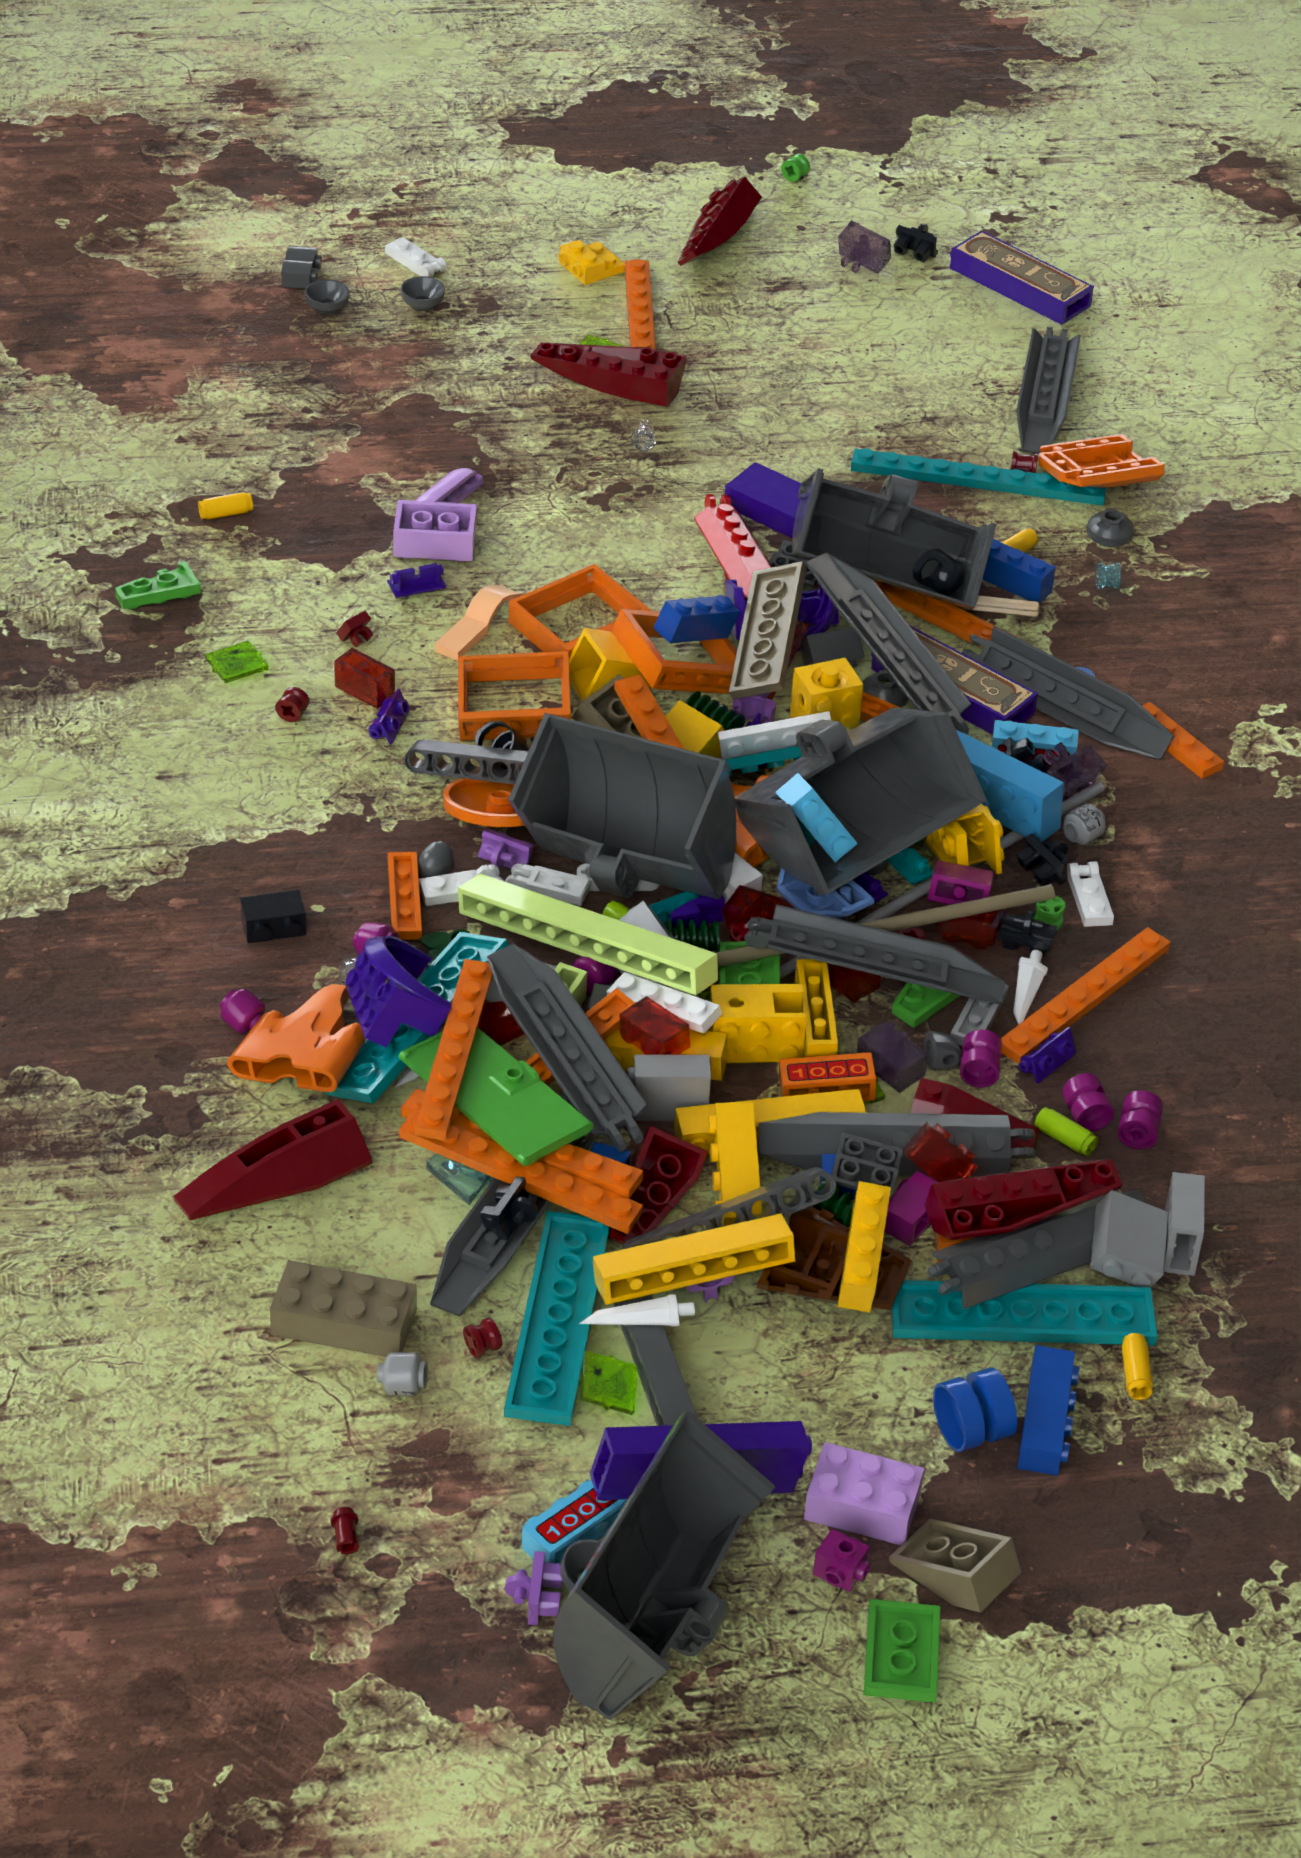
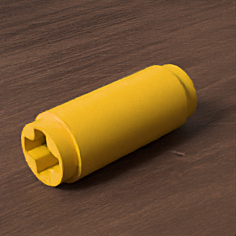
M241 492L203 499V501H198L200 518L209 520L253 511V502L250 492Z
M1028 528L1023 529L1001 543L1025 553L1035 547L1038 543V536L1033 529Z
M1131 1333L1123 1338L1121 1346L1126 1390L1132 1399L1143 1400L1151 1396L1153 1389L1149 1348L1146 1338L1142 1334Z

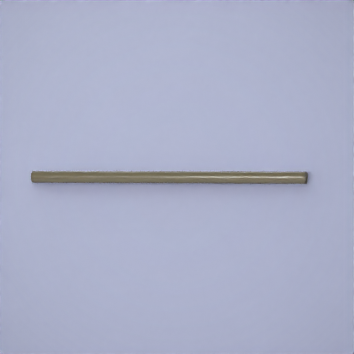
M1050 884L858 924L894 932L1051 900L1055 898V891ZM753 946L715 952L717 953L718 967L786 954L768 949L767 947L757 949Z

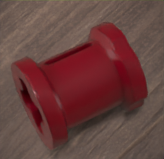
M1013 451L1011 470L1019 469L1025 472L1036 473L1038 454L1035 453L1032 456L1018 454L1017 451Z

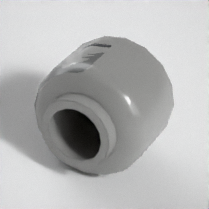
M1083 804L1067 813L1064 818L1063 831L1066 838L1080 845H1086L1099 838L1106 829L1104 813L1092 804Z
M393 1351L386 1356L384 1363L378 1364L377 1381L378 1383H383L385 1392L391 1396L413 1397L418 1395L421 1388L425 1389L427 1386L428 1364L426 1361H422L418 1353Z

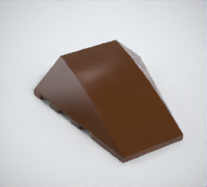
M810 1206L792 1213L788 1226L794 1235L795 1262L765 1268L756 1288L838 1304L850 1226L846 1227L834 1219L835 1215L824 1208L819 1211ZM882 1244L872 1309L891 1310L912 1263V1260L885 1244Z

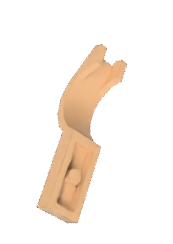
M488 585L483 587L473 597L465 616L435 643V652L458 661V656H464L488 633L490 623L498 608L505 601L515 599L524 594L508 589L504 585Z

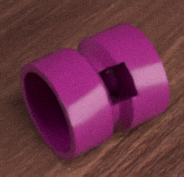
M980 1029L973 1030L964 1037L959 1074L966 1084L984 1088L995 1084L999 1079L1003 1043L996 1033Z
M1089 1073L1079 1074L1065 1083L1062 1088V1096L1068 1108L1071 1109L1072 1117L1077 1124L1091 1132L1103 1129L1112 1121L1115 1112L1097 1076Z
M1139 1090L1127 1094L1124 1098L1117 1133L1119 1140L1124 1145L1141 1150L1148 1149L1157 1142L1163 1111V1103L1157 1095L1149 1091Z

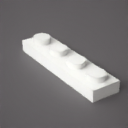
M827 711L718 732L722 759L797 746L796 734L819 720H831L830 713Z
M626 972L606 991L608 995L615 988H618L638 1005V1011L703 1034L722 1014L718 1004Z

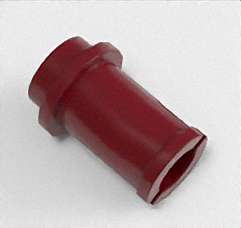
M350 1507L336 1509L330 1519L332 1527L335 1528L337 1552L341 1551V1554H352L359 1548L356 1525L359 1521L358 1515Z

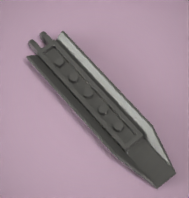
M1047 327L1044 337L1035 328L1032 329L1016 409L1022 452L1039 454L1041 446L1053 444L1066 419L1081 335H1077L1068 341V329H1062L1060 336L1053 335V327Z
M827 552L807 561L806 565L832 603L917 710L949 713L955 729L968 735L969 728L960 714L971 706V702L875 581Z
M995 626L992 631L991 640L987 641L975 634H972L969 640L973 644L984 648L980 655L965 648L962 651L963 654L1038 693L1037 710L1105 745L1161 760L1175 737L1131 695Z
M776 904L773 920L751 917L747 922L749 932L745 934V942L748 946H753L757 949L767 947L779 952L1001 1005L1003 1002L1005 981L952 946Z
M514 943L488 955L487 959L501 999L574 1108L593 1123V1130L590 1132L592 1134L609 1135L612 1144L619 1153L626 1150L627 1147L618 1129L626 1126L629 1135L636 1144L643 1142V1133L635 1120L646 1109V1102L558 973Z
M817 1112L758 1123V1155L805 1170L813 1167L821 1168L822 1154L837 1153L842 1132L902 1148L903 1153L898 1176H912L916 1171L926 1176L980 1177L1010 1172L1011 1158L1029 1159L1036 1157V1150L1034 1148L1011 1149V1139L1030 1140L1035 1138V1131L1024 1128L1010 1130L1008 1115Z
M584 1135L569 1144L588 1150L593 1140L589 1139L582 1142L586 1136ZM493 1178L447 1242L430 1305L460 1317L507 1266L551 1202L527 1192L536 1199L535 1204L538 1208V1216L532 1222L522 1221L521 1224H518L508 1240L499 1239L496 1229L485 1228L480 1217V1212L485 1206L496 1207L497 1204L494 1196L499 1185H510Z
M1139 1190L1121 1193L1146 1203ZM1105 1196L1095 1198L1012 1232L978 1236L932 1252L931 1255L943 1261L930 1267L927 1273L930 1278L947 1273L950 1280L944 1281L938 1287L939 1293L943 1296L957 1290L958 1292L962 1291V1307L967 1309L1091 1263L1096 1205Z

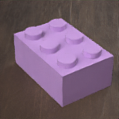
M398 500L393 530L394 557L455 560L459 562L473 561L477 530V504Z
M824 1442L807 1491L804 1520L902 1545L907 1540L921 1495L925 1468Z

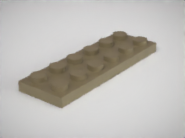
M803 561L753 571L729 688V694L733 699L784 690L807 571Z

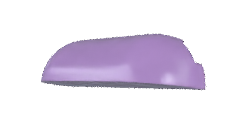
M470 468L455 469L430 487L415 501L460 503L484 484L483 476Z

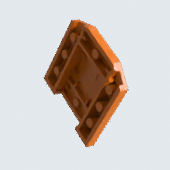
M1123 434L1041 446L1039 453V466L1057 480L1079 487H1117L1156 481L1164 475L1165 464L1155 457L1141 458L1132 451L1133 441Z

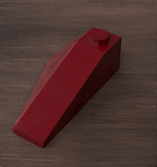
M922 1077L910 1114L1008 1115L1010 1130L1024 1128L1035 1131V1138L1030 1140L1011 1139V1149L1023 1147L1033 1149L1039 1132L1038 1128L953 1085Z
M650 1126L643 1135V1142L638 1144L630 1165L643 1170V1180L629 1198L643 1204L642 1214L629 1234L610 1227L608 1238L624 1245L629 1239L654 1230L698 1180L708 1151Z

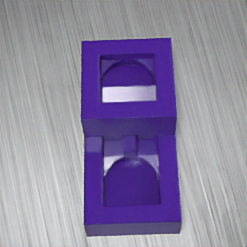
M722 895L719 900L701 896L679 906L670 913L672 926H676L678 919H682L685 928H687L690 920L695 921L696 928H699L702 920H706L707 924L714 921H723L724 896Z

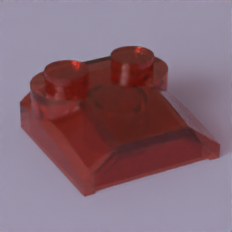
M1008 908L936 923L938 925L937 931L947 941H961L969 943L976 949H987L995 944L997 932Z

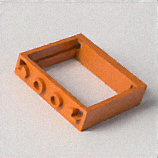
M593 564L510 600L508 622L541 651H568L570 657L579 637L564 643L537 620L536 616L591 592L595 593L617 613L621 609L652 610L596 564ZM615 621L598 628V630L611 631Z
M633 609L620 610L611 631L652 689L729 694L737 649L728 638L700 641L716 664L664 660L648 638H664L654 629L660 612Z
M568 651L458 656V722L460 741L475 740L478 729L492 721H501L521 733L524 738H534L545 713L571 719ZM561 678L562 708L468 712V682ZM498 726L486 734L483 740L496 739L501 733L510 730Z

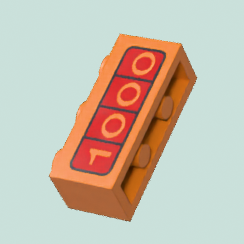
M871 1052L779 1059L781 1097L859 1089L863 1101L876 1100V1075Z

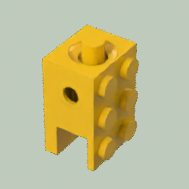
M846 657L794 668L790 718L829 711L831 721L840 722L847 732L859 726L863 683Z
M983 804L925 837L926 844L940 861L964 866L986 861L996 874L1002 873L1001 861H1004V852L1000 845V837L1003 836L1002 825L999 820L994 819L989 808Z
M802 984L711 985L710 1002L720 1005L722 1014L707 1031L728 1033L727 1063L779 1062V1059L803 1057L807 1016L806 1013H802Z

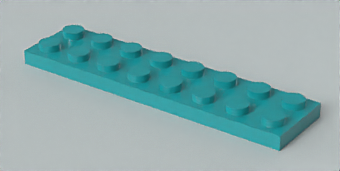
M459 932L417 980L452 1003L464 960L470 959L489 963L487 956L509 946L508 941L504 938ZM446 1016L445 1020L443 1021V1023L441 1024V1026L446 1022L447 1016ZM401 1023L386 1048L366 1039L335 1091L325 1092V1094L373 1104L407 1066L399 1059V1053L432 1036Z
M547 1211L505 1401L504 1417L571 1426L591 1324L579 1323L594 1313L598 1288L595 1284L592 1256L605 1254L610 1230L609 1226L582 1215Z
M904 1280L891 1308L892 1338L1122 1345L1123 1338L1126 1335L1139 1333L1146 1338L1148 1345L1156 1346L1157 1341L1151 1287L1032 1284L963 1309L962 1291L958 1292L957 1290L943 1296L939 1293L938 1287L944 1281Z

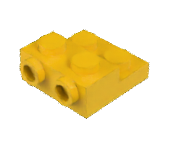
M577 240L560 246L558 254L559 263L584 285L625 272V263L600 242H594L586 246L582 241Z

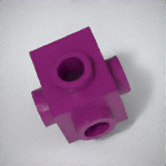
M831 1529L815 1553L813 1575L827 1581L832 1586L851 1592L857 1581L863 1582L871 1567V1563L867 1561L869 1546L854 1537L846 1536Z

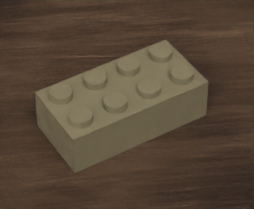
M288 1260L270 1307L271 1335L386 1357L393 1351L403 1352L417 1311V1284Z

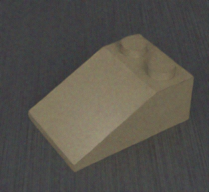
M620 674L585 699L571 717L578 722L642 738L614 690L615 681L624 679Z
M931 1518L889 1556V1561L892 1565L951 1605L980 1613L1022 1573L1012 1537Z

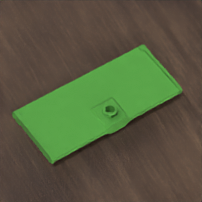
M478 1028L456 1102V1107L524 1167L593 1130V1123L541 1081L536 1070L524 1060L517 1061ZM443 1031L402 1050L398 1056L403 1063L427 1083Z

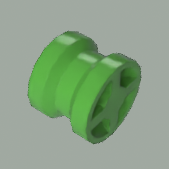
M800 153L795 154L782 163L781 171L788 181L796 182L801 176L806 175L810 171V163L804 155Z
M1055 895L1054 899L1036 902L1037 911L1034 919L1055 925L1057 930L1060 929L1063 925V913L1065 912L1064 900Z

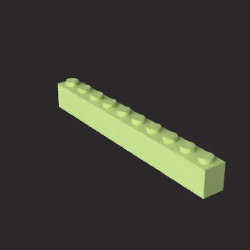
M481 873L458 887L459 913L580 956L589 957L603 964L693 995H698L718 981L717 953Z

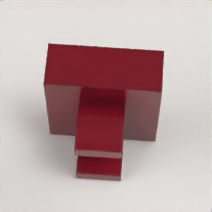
M365 610L346 620L336 634L342 642L350 638L352 645L358 647L362 642L358 634L362 635L366 641H369L373 636L372 631L366 627L371 617Z

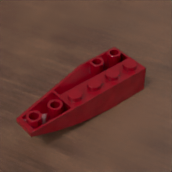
M745 176L737 181L735 179L731 180L723 190L717 189L708 197L710 201L700 209L701 214L696 220L688 240L681 251L677 262L680 266L692 262L720 246L736 234L746 223L762 196Z
M543 342L531 354L533 361L581 385L617 397L668 407L678 395L687 361L686 356L678 355L674 352L657 351L652 348Z
M336 1099L255 1138L202 1173L175 1194L173 1198L187 1218L194 1220L319 1189L372 1164V1157L355 1117L339 1099Z
M1113 1159L932 1183L924 1206L933 1231L949 1240H957L1015 1231L1106 1195L1111 1190L1121 1189L1123 1184Z

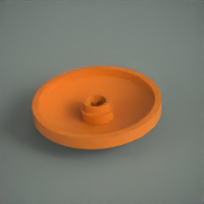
M460 778L448 784L443 791V807L445 811L459 820L491 827L525 826L508 801L514 784Z

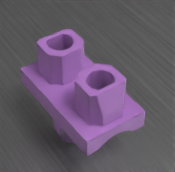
M488 828L483 830L482 845L478 857L490 861L492 865L494 864L498 868L504 866L512 869L513 865L517 863L529 865L534 848L533 843L512 838L500 831L496 832Z
M534 1551L531 1577L527 1576L526 1570L520 1569L516 1575L506 1579L505 1592L513 1597L514 1603L523 1604L524 1599L529 1598L527 1625H538L539 1616L558 1615L561 1592L542 1591V1588H562L563 1581L560 1576V1564L545 1562V1552Z

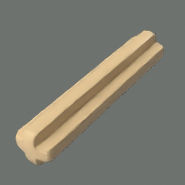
M978 595L975 608L972 611L1037 617L1039 603L1036 601ZM960 607V608L963 609V610H971V609H968V608H962V607Z

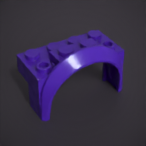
M732 579L725 581L726 597L731 599L732 604L740 610V613L730 635L739 641L747 601L744 598L743 588L737 586V580ZM820 584L818 590L802 592L797 621L800 622L796 624L791 653L800 651L799 641L804 637L826 632L830 625L839 624L838 609ZM806 622H809V623L813 624L814 626L811 627V626H809Z
M393 936L369 938L356 960L355 969L353 968L348 973L345 982L364 1037L385 1048L401 1023L434 1036L451 1010V1003L417 980L427 964L432 960V957Z

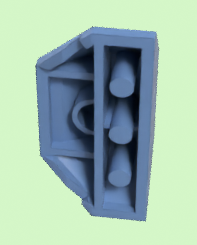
M782 867L780 869L777 892L798 910L842 920L874 904V898L854 880L847 882L827 895L817 894L814 887L799 881Z

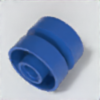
M993 1367L968 1374L966 1380L962 1377H957L935 1385L933 1406L936 1420L944 1439L955 1452H962L981 1446L984 1440L994 1442L1015 1434L1017 1429V1412L1014 1399L1006 1380L997 1369Z

